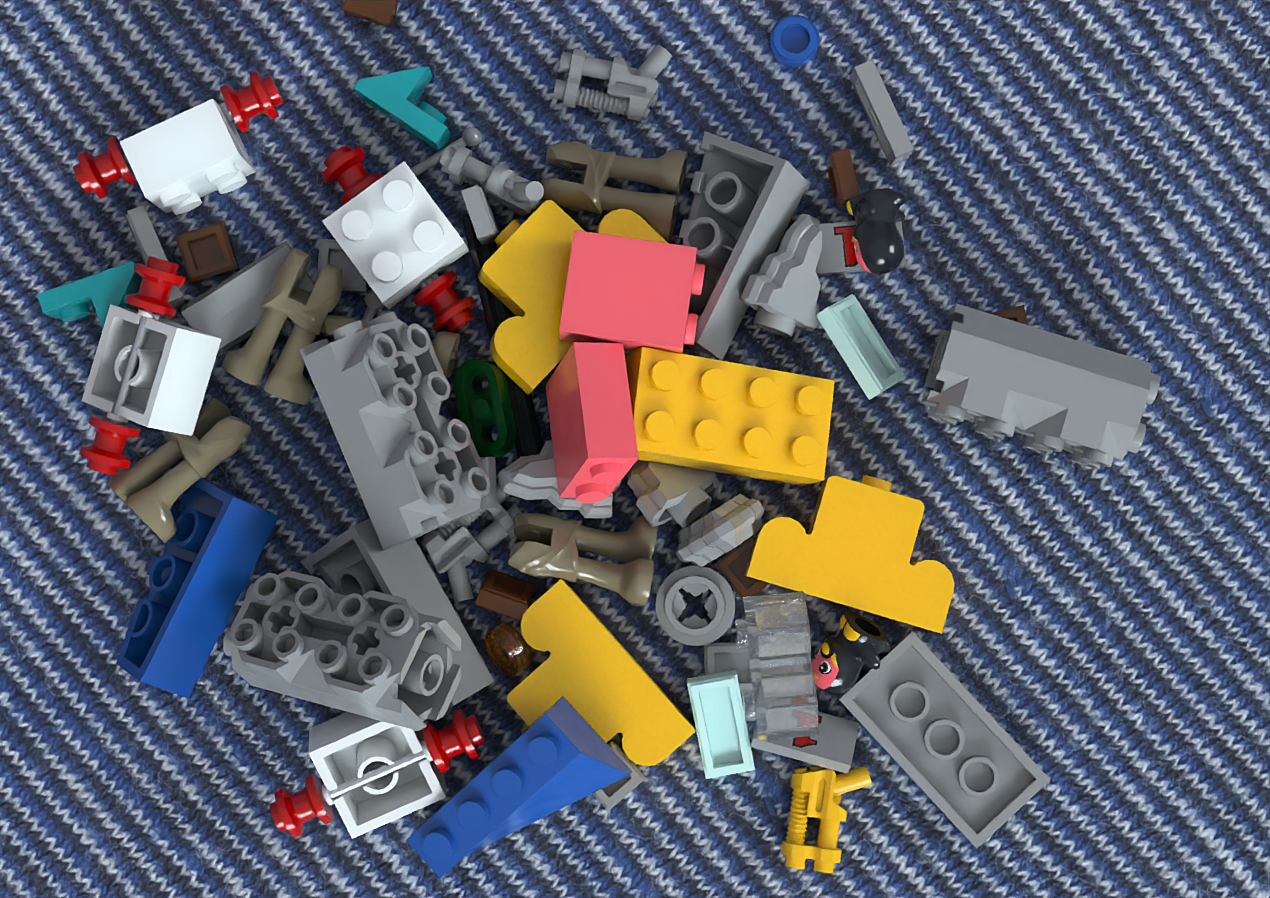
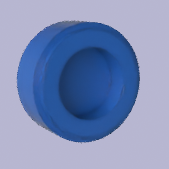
M789 15L783 17L774 25L769 39L770 51L773 57L784 66H803L810 62L817 52L820 41L819 32L815 24L804 16Z

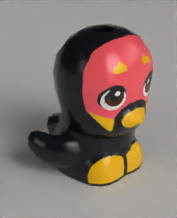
M890 188L876 189L859 194L846 201L849 214L855 217L857 223L852 231L851 239L854 243L856 259L866 272L874 275L894 271L900 266L904 257V244L896 227V222L905 219V214L899 208L907 202V197L900 191Z
M844 612L840 618V631L838 635L827 637L810 662V675L814 684L820 690L829 694L841 695L847 693L859 678L864 663L874 670L879 669L880 658L878 654L882 652L889 653L891 649L887 635L876 623L852 612Z

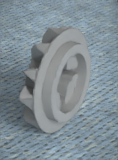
M686 566L674 571L663 581L656 596V615L661 627L671 638L682 644L700 646L714 642L728 630L735 617V595L724 576L706 566ZM681 588L687 593L690 592L695 597L701 593L705 594L709 589L713 592L704 605L708 611L707 615L712 619L711 622L705 617L702 618L697 613L691 617H686L683 621L680 620L679 617L685 613L683 610L688 605L684 599L685 595L680 591Z

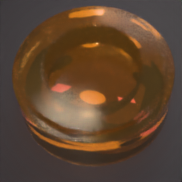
M501 623L486 634L485 646L494 664L502 672L516 675L531 664L530 649L523 636L512 625Z

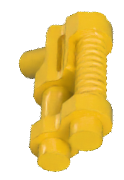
M818 765L811 766L808 770L807 767L794 769L795 772L792 773L790 787L794 790L791 797L792 801L790 802L789 825L787 827L786 840L782 841L781 854L786 855L785 866L804 869L806 859H813L814 871L833 873L834 863H840L842 849L837 848L840 821L846 822L847 811L839 805L841 794L872 785L866 765L849 770L847 774L840 773L837 775L834 770L822 768ZM807 817L820 818L817 845L804 843L805 832L807 831Z

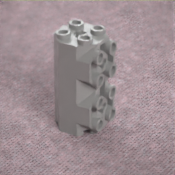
M957 303L950 308L946 319L953 321L950 331L941 329L926 375L924 386L934 388V390H930L922 396L921 403L930 407L927 417L952 425H956L957 421L964 422V420L977 424L975 432L1004 440L1005 436L1013 437L1014 432L1026 436L1023 446L1028 449L1045 454H1052L1053 451L1062 452L1064 450L1073 453L1072 462L1095 469H1100L1101 466L1111 467L1112 462L1122 461L1128 451L1132 453L1139 451L1146 432V424L1140 423L1145 404L1151 405L1160 386V375L1151 373V363Z
M390 312L367 322L368 327L365 329L361 320L349 323L332 332L335 341L329 343L328 339H324L300 349L306 368L383 551L478 512L481 498L489 493L491 485L471 439L468 427L458 419L448 421L439 415L441 402L449 397L450 384L444 375L427 331L416 323L409 326L400 319H397L395 312Z
M289 570L279 575L267 573L249 586L245 600L223 639V651L226 655L232 657V669L251 686L416 731L427 727L423 722L424 720L437 721L445 716L461 680V665L452 663L453 650L461 652V637L445 619L418 613L406 598L373 590L363 595L352 593L347 596L333 592L321 578Z

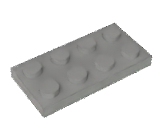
M911 630L890 649L889 653H885L880 658L879 669L869 668L857 679L856 683L847 693L841 694L837 698L976 849L1050 781L1047 775Z

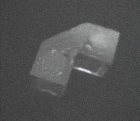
M804 591L743 597L744 618L735 619L737 648L738 650L747 649L751 690L742 691L745 722L755 721L758 741L819 735L818 700L811 665L810 625Z

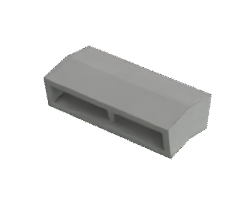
M287 241L181 307V313L192 329L221 339L216 358L252 335L265 310L261 306L265 295L269 293L281 264L292 250ZM306 271L299 288L311 293L315 284Z

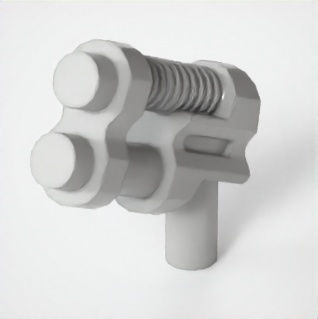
M657 44L642 65L636 69L628 68L625 59L614 56L612 62L587 57L586 50L574 48L573 54L562 52L559 71L567 72L569 76L567 81L556 80L553 98L563 100V106L576 108V105H578L579 107L593 108V110L598 109V111L603 110V112L627 115V119L635 121H646L651 111L649 109L650 106L653 107L658 99V96H656L658 81L655 79L672 58V55L665 48ZM587 76L609 81L607 92L580 88L582 77Z
M449 145L446 147L440 159V164H442L441 171L450 174L449 181L460 186L464 181L469 183V185H478L482 187L484 192H487L486 196L507 206V209L521 216L530 213L532 209L534 210L539 200L543 197L544 188L540 182L529 181L498 163L495 167L471 157L472 150L461 145L458 149Z
M497 482V508H481L476 513L426 533L423 536V540H420L424 551L429 553L427 558L430 565H434L438 573L447 572L454 603L474 598L466 566L470 565L473 559L485 563L491 557L488 552L508 535L512 538L515 537V516L517 513L522 512L515 504L507 510L503 508L501 503L509 496L501 491V487ZM488 509L496 520L474 537L467 526H470L472 522L479 519V516H482L484 512L486 513Z

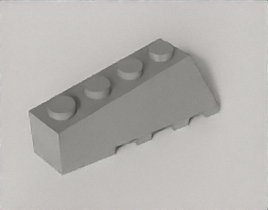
M705 131L701 144V149L705 152L700 172L695 171L690 190L694 193L689 218L688 220L683 219L679 238L683 241V246L697 247L695 263L705 265L701 295L691 294L688 313L698 314L694 345H683L723 360L749 307L739 299L750 275L758 274L766 257L775 253L809 182L785 159Z
M369 518L352 526L301 561L311 575L319 572L335 593L347 596L352 593L363 595L373 590L406 598L418 613L445 619L461 637V652L453 650L452 663L461 665V680L448 708L495 682L485 665L484 659L478 653L458 613L454 610L434 570L427 562L415 539L383 551Z

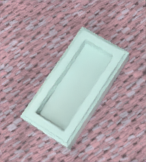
M849 295L816 315L869 400L905 378L903 371L855 295Z
M731 670L687 678L705 778L755 770L737 671Z

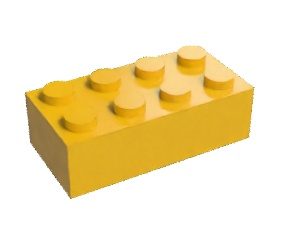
M640 347L625 355L638 460L799 486L824 481L834 380L647 347Z

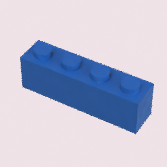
M201 478L183 492L178 509L171 508L177 531L166 543L163 554L160 557H152L147 572L151 588L148 598L137 601L116 662L117 665L140 682L186 698L189 697L195 683L202 676L205 663L218 637L224 632L227 620L241 592L246 588L250 574L263 548L270 541L273 528L279 516L206 478Z
M562 696L425 820L406 842L434 873L441 878L465 856L630 775L632 771Z

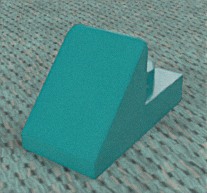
M418 67L359 79L353 87L361 100L435 150L440 151L450 140V132L448 127L444 125L447 118L440 111L424 101L421 102L419 107L414 105L433 77L429 67Z
M131 261L37 294L42 312L55 319L61 318L62 322H71L90 315L89 307L94 306L103 330L110 304L131 309L133 306L124 301L126 294L138 293L142 277L134 271L136 263Z

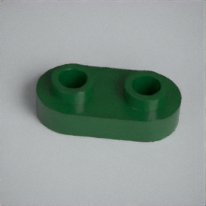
M483 359L468 360L459 367L454 378V391L460 421L468 427L479 457L499 458L506 455L513 448L517 436L506 375L494 361ZM485 377H487L489 384L486 392L482 388V382ZM496 425L498 429L497 439L494 441L492 438V429Z

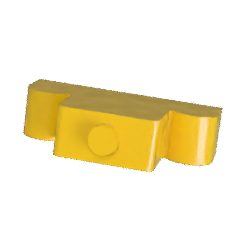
M552 200L543 202L522 225L514 219L497 236L494 241L500 247L484 263L478 276L480 282L516 315L506 319L499 325L491 338L489 349L496 365L527 395L556 367L573 344L560 341L559 326L574 230H584ZM627 209L612 210L603 217L593 232L668 243L640 215Z
M863 475L861 483L839 476L826 478L822 483L808 534L805 533V529L798 521L790 517H777L766 521L755 536L756 539L744 575L941 634L954 592L952 573L944 564L935 560H917L910 563L925 509L923 502L890 492L891 482Z
M560 579L523 614L520 626L526 643L536 650L549 651L551 655L507 695L508 704L526 723L521 729L522 732L562 696L606 743L617 733H622L623 750L627 757L638 765L652 766L660 763L696 732L691 722L564 579Z

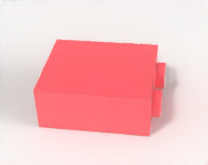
M574 230L559 326L560 341L570 343H623L624 350L635 351L640 347H647L682 354L683 344L694 345L698 314L688 313L691 294L701 295L705 271L704 264L695 263L697 247Z
M573 342L545 385L559 498H576L580 503H596L608 498L639 458L623 343Z

